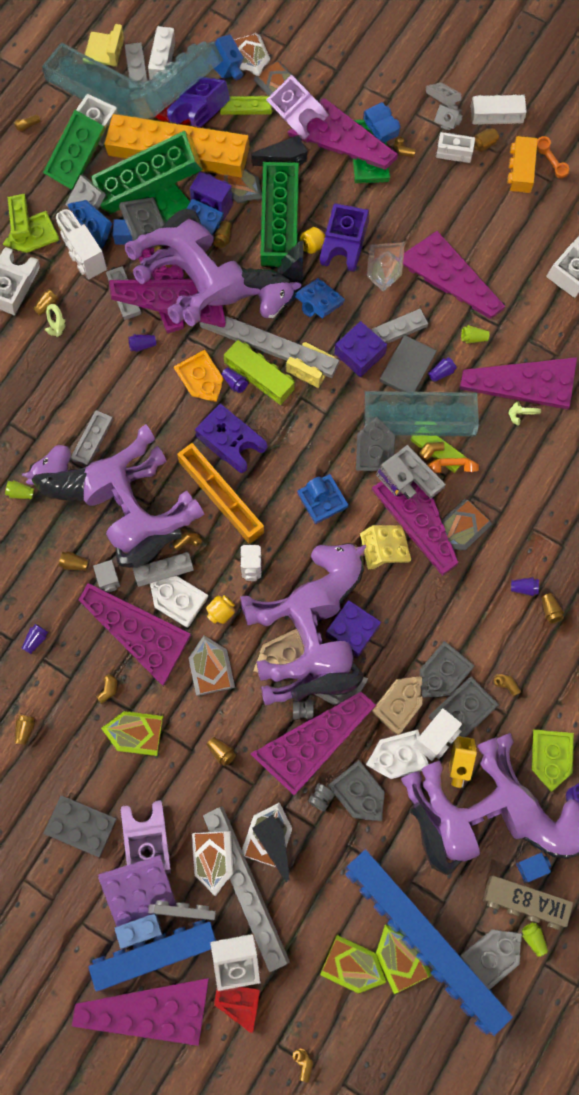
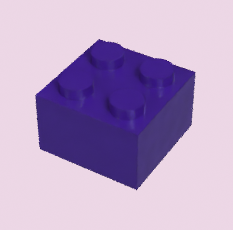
M199 172L190 187L191 199L223 212L224 217L222 221H224L233 206L231 185L226 181L214 178L210 174Z
M360 321L335 344L334 354L359 377H362L386 354L387 344Z
M348 600L326 631V638L332 642H348L353 656L358 659L380 628L381 622Z

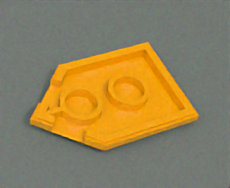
M205 350L173 367L192 397L217 402L223 377Z

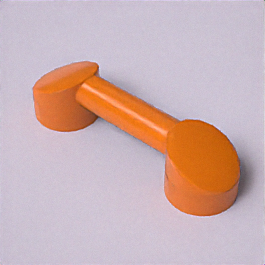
M540 137L537 140L538 152L547 157L555 169V176L557 178L566 177L569 174L568 164L559 163L550 150L551 141L548 137Z
M439 458L427 465L434 473L441 472V466L464 465V471L467 472L479 471V464L468 458Z

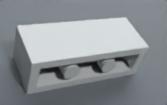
M157 26L148 67L150 82L167 84L175 47L174 28Z
M525 95L473 96L471 104L472 124L523 123L526 115Z

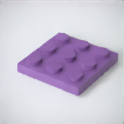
M160 855L98 874L116 926L152 915L153 913H148L149 904L156 905V900L167 901L169 906L176 907V901Z

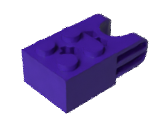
M198 76L179 93L180 98L168 108V119L170 123L175 124L190 119L192 127L199 128L204 125L230 100L226 80Z
M334 203L320 254V264L322 266H329L333 257L343 255L347 258V270L352 272L356 270L369 223V210Z
M221 403L195 429L198 440L240 473H244L247 470V463L240 455L244 449L251 448L259 453H263L268 448L266 441Z

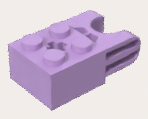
M292 75L267 99L275 111L303 140L310 135L307 132V124L311 119L320 118L324 121L329 116L320 103Z
M159 800L152 804V816L144 823L134 820L129 806H122L121 816L127 865L160 855L166 874L171 873L162 802ZM149 849V852L153 853L148 858L142 856V853H145L144 850Z

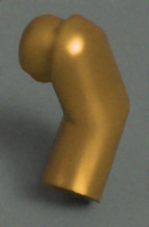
M35 114L24 120L17 119L14 122V126L18 131L23 132L31 126L40 123V117Z
M396 137L394 147L398 154L414 158L416 149L406 147L403 137Z
M444 442L426 443L419 452V458L422 461H427L434 452L444 451Z
M184 533L182 538L177 539L172 545L179 551L185 544H192L198 547L201 545L202 540L197 533Z
M110 674L104 677V691L96 696L101 704L114 696L117 691V680Z

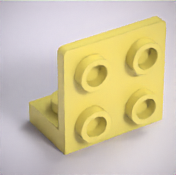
M115 24L114 30L110 34L91 32L84 56L85 62L117 66L124 42L122 25Z
M306 342L302 344V346L335 358ZM289 357L286 362L289 374L317 388L320 387L326 377L322 375L318 368L310 367L298 358Z
M373 525L360 533L362 545L366 544L364 554L368 569H376L384 563H405L411 561L405 532L401 526Z

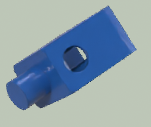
M229 34L217 38L207 62L222 78L233 76L235 80H239L243 76L239 68L243 61V56L232 36Z

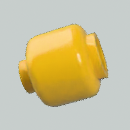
M312 227L300 235V241H303L304 252L313 254L322 249L325 234L319 228Z
M225 595L223 597L216 596L206 607L209 613L207 617L214 624L217 622L225 624L235 613V604Z

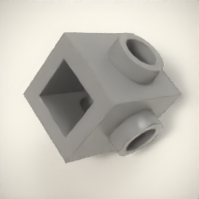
M442 103L439 105L434 122L441 124L443 129H454L461 123L463 115L460 114L462 110L458 109L456 104L447 106Z

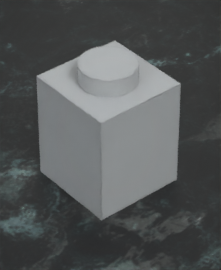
M112 560L93 565L101 590L108 593L120 587Z

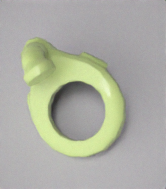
M51 304L46 310L47 319L51 327L45 328V331L51 336L59 337L65 329V319H63L59 307L56 304ZM51 309L56 314V322L50 317Z
M519 402L514 403L509 410L511 421L516 425H520V418H516V414L534 415L541 413L539 408H522Z

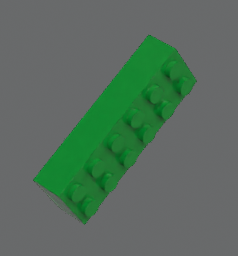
M184 130L92 175L91 178L93 184L106 194L100 206L107 213L112 214L120 210V203L144 199L202 171L203 168L193 139Z
M263 162L260 252L262 267H281L283 257L297 244L298 163Z

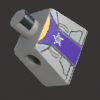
M394 454L381 464L376 476L395 496L402 492L409 500L417 493L411 486L414 480L413 475L397 454Z

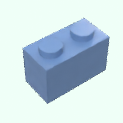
M157 914L115 927L120 949L163 935Z

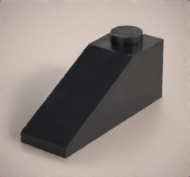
M298 135L252 152L251 163L253 166H263V162L298 163V166L307 162V150Z
M299 241L283 257L281 267H278V272L288 278L291 283L298 282L301 285L303 280V241Z
M272 814L254 826L252 830L287 883L290 879L283 831L285 825L279 816L275 818Z

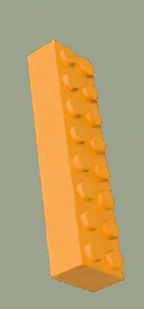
M117 114L112 115L105 140L108 156L127 159L185 130L193 139L203 168L202 171L241 178L243 177L250 148L248 135Z

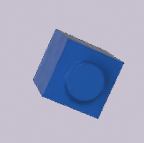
M114 220L113 237L115 245H125L133 240L125 220Z
M542 853L516 863L524 883L551 872L549 869L551 867L549 859L546 855L543 856Z

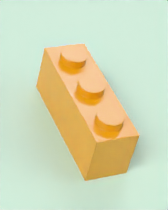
M516 136L515 143H511L510 154H513V158H510L509 168L512 170L508 174L507 181L510 184V191L531 193L534 184L537 138Z

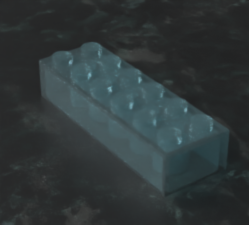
M203 41L198 45L196 43L190 45L186 53L183 52L176 56V61L166 64L164 66L165 69L155 73L151 81L144 82L141 85V89L131 92L129 94L130 97L125 102L133 116L142 119L155 117L221 63L223 58L214 41L208 43Z
M62 42L42 66L46 81L82 100L89 94L117 107L118 115L137 117L149 101L147 87Z
M365 391L364 427L377 416L395 435L476 436L479 427L477 393Z

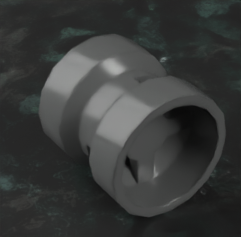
M293 700V719H313V700H306L305 702Z
M317 784L315 793L310 796L308 802L325 812L328 807V801L333 799L335 793L325 786Z

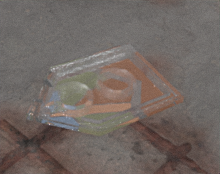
M405 242L370 245L367 277L383 292L402 275Z

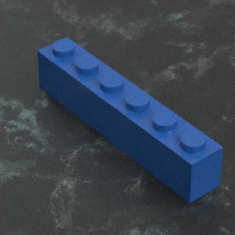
M204 919L193 923L194 928L186 930L185 927L174 930V935L167 938L163 934L153 938V943L146 945L144 941L133 945L134 950L126 952L125 949L114 952V957L105 959V956L92 960L93 965L88 966L95 992L211 950V942L217 941L211 922L206 923Z

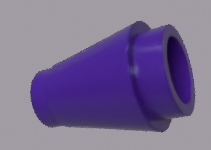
M133 334V336L128 337L130 351L138 352L156 346L155 335Z
M447 357L446 359L443 358L428 374L433 382H436L453 374L457 367L452 359Z
M226 368L222 372V376L234 392L242 393L247 388L248 382L246 377L230 368Z
M531 577L511 580V592L534 596V594L539 595V579Z
M34 624L33 627H30L21 648L32 654L47 638L48 631Z

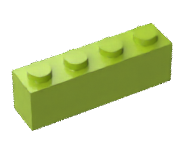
M237 340L224 354V363L246 377L251 384L279 405L294 391L295 382L293 378L288 374L284 375L280 372L275 364L268 363L260 353L256 354L252 351L247 343Z

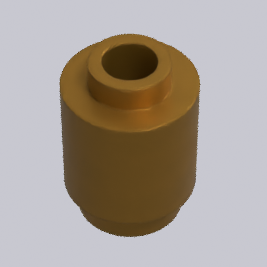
M488 128L475 135L474 148L479 152H483L495 145L499 140L497 131L494 128Z

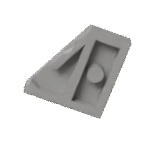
M80 175L66 206L69 203L87 200L98 210L106 194L88 178Z

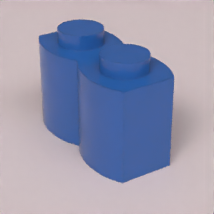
M381 102L364 111L363 119L366 125L372 131L374 137L382 143L399 136L400 123L391 116L390 108L385 106L384 103Z

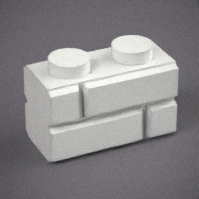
M440 132L436 158L470 163L475 137Z
M259 545L241 546L242 578L246 579V581H257V579L261 578V547Z

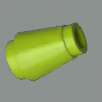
M468 325L462 328L461 340L466 343L487 342L489 340V331Z
M15 480L7 482L5 495L9 496V498H33L34 488Z
M536 922L530 923L521 929L522 937L536 953L537 957L548 952L541 927Z

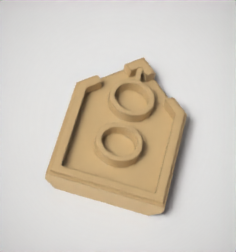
M297 629L263 644L257 661L266 660L273 664H287L300 658L304 653V645ZM256 663L255 668H254L253 671L258 673L257 663Z
M422 677L396 679L372 710L397 735H400L422 706Z

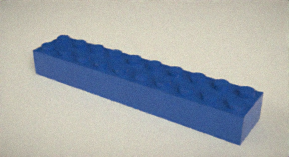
M366 849L346 866V877L353 884L357 882L361 887L360 893L367 900L371 898L375 903L373 908L380 916L385 915L390 920L387 924L395 933L399 931L404 936L401 940L409 949L415 948L418 952L416 955L418 960L424 966H430L432 969L430 973L438 982H444L447 986L445 991L452 999H458L462 1003L459 1007L463 1012L477 1020L474 1023L477 1028L486 1035L491 1034L495 1036L513 1018Z

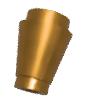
M223 221L214 233L213 244L216 247L224 248L229 244L232 227L230 222Z
M48 289L42 293L32 309L41 316L46 312L49 305H57L56 302L59 298Z
M62 551L59 561L60 567L66 570L86 571L87 559L69 551Z
M549 593L542 596L545 619L550 624L563 620L564 611L553 594Z
M19 714L15 723L14 743L26 745L35 725L34 717Z
M212 737L206 744L219 764L227 766L236 756L234 749L216 737Z

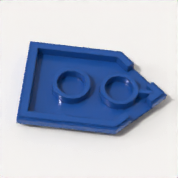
M87 200L69 203V210L72 211L81 226L85 224L100 249L105 246L112 223Z

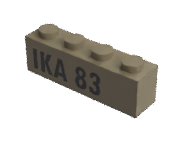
M493 875L488 878L482 900L488 902L487 906L499 910L502 907L508 909V914L518 917L520 914L528 916L527 920L540 923L541 920L547 922L548 927L560 930V927H567L573 905L571 901Z

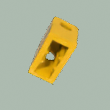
M457 736L453 741L449 773L450 777H452L451 785L454 787L462 788L464 780H471L477 753L475 739Z

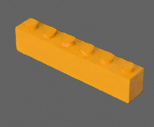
M193 443L177 454L179 463L249 545L264 534L263 524Z

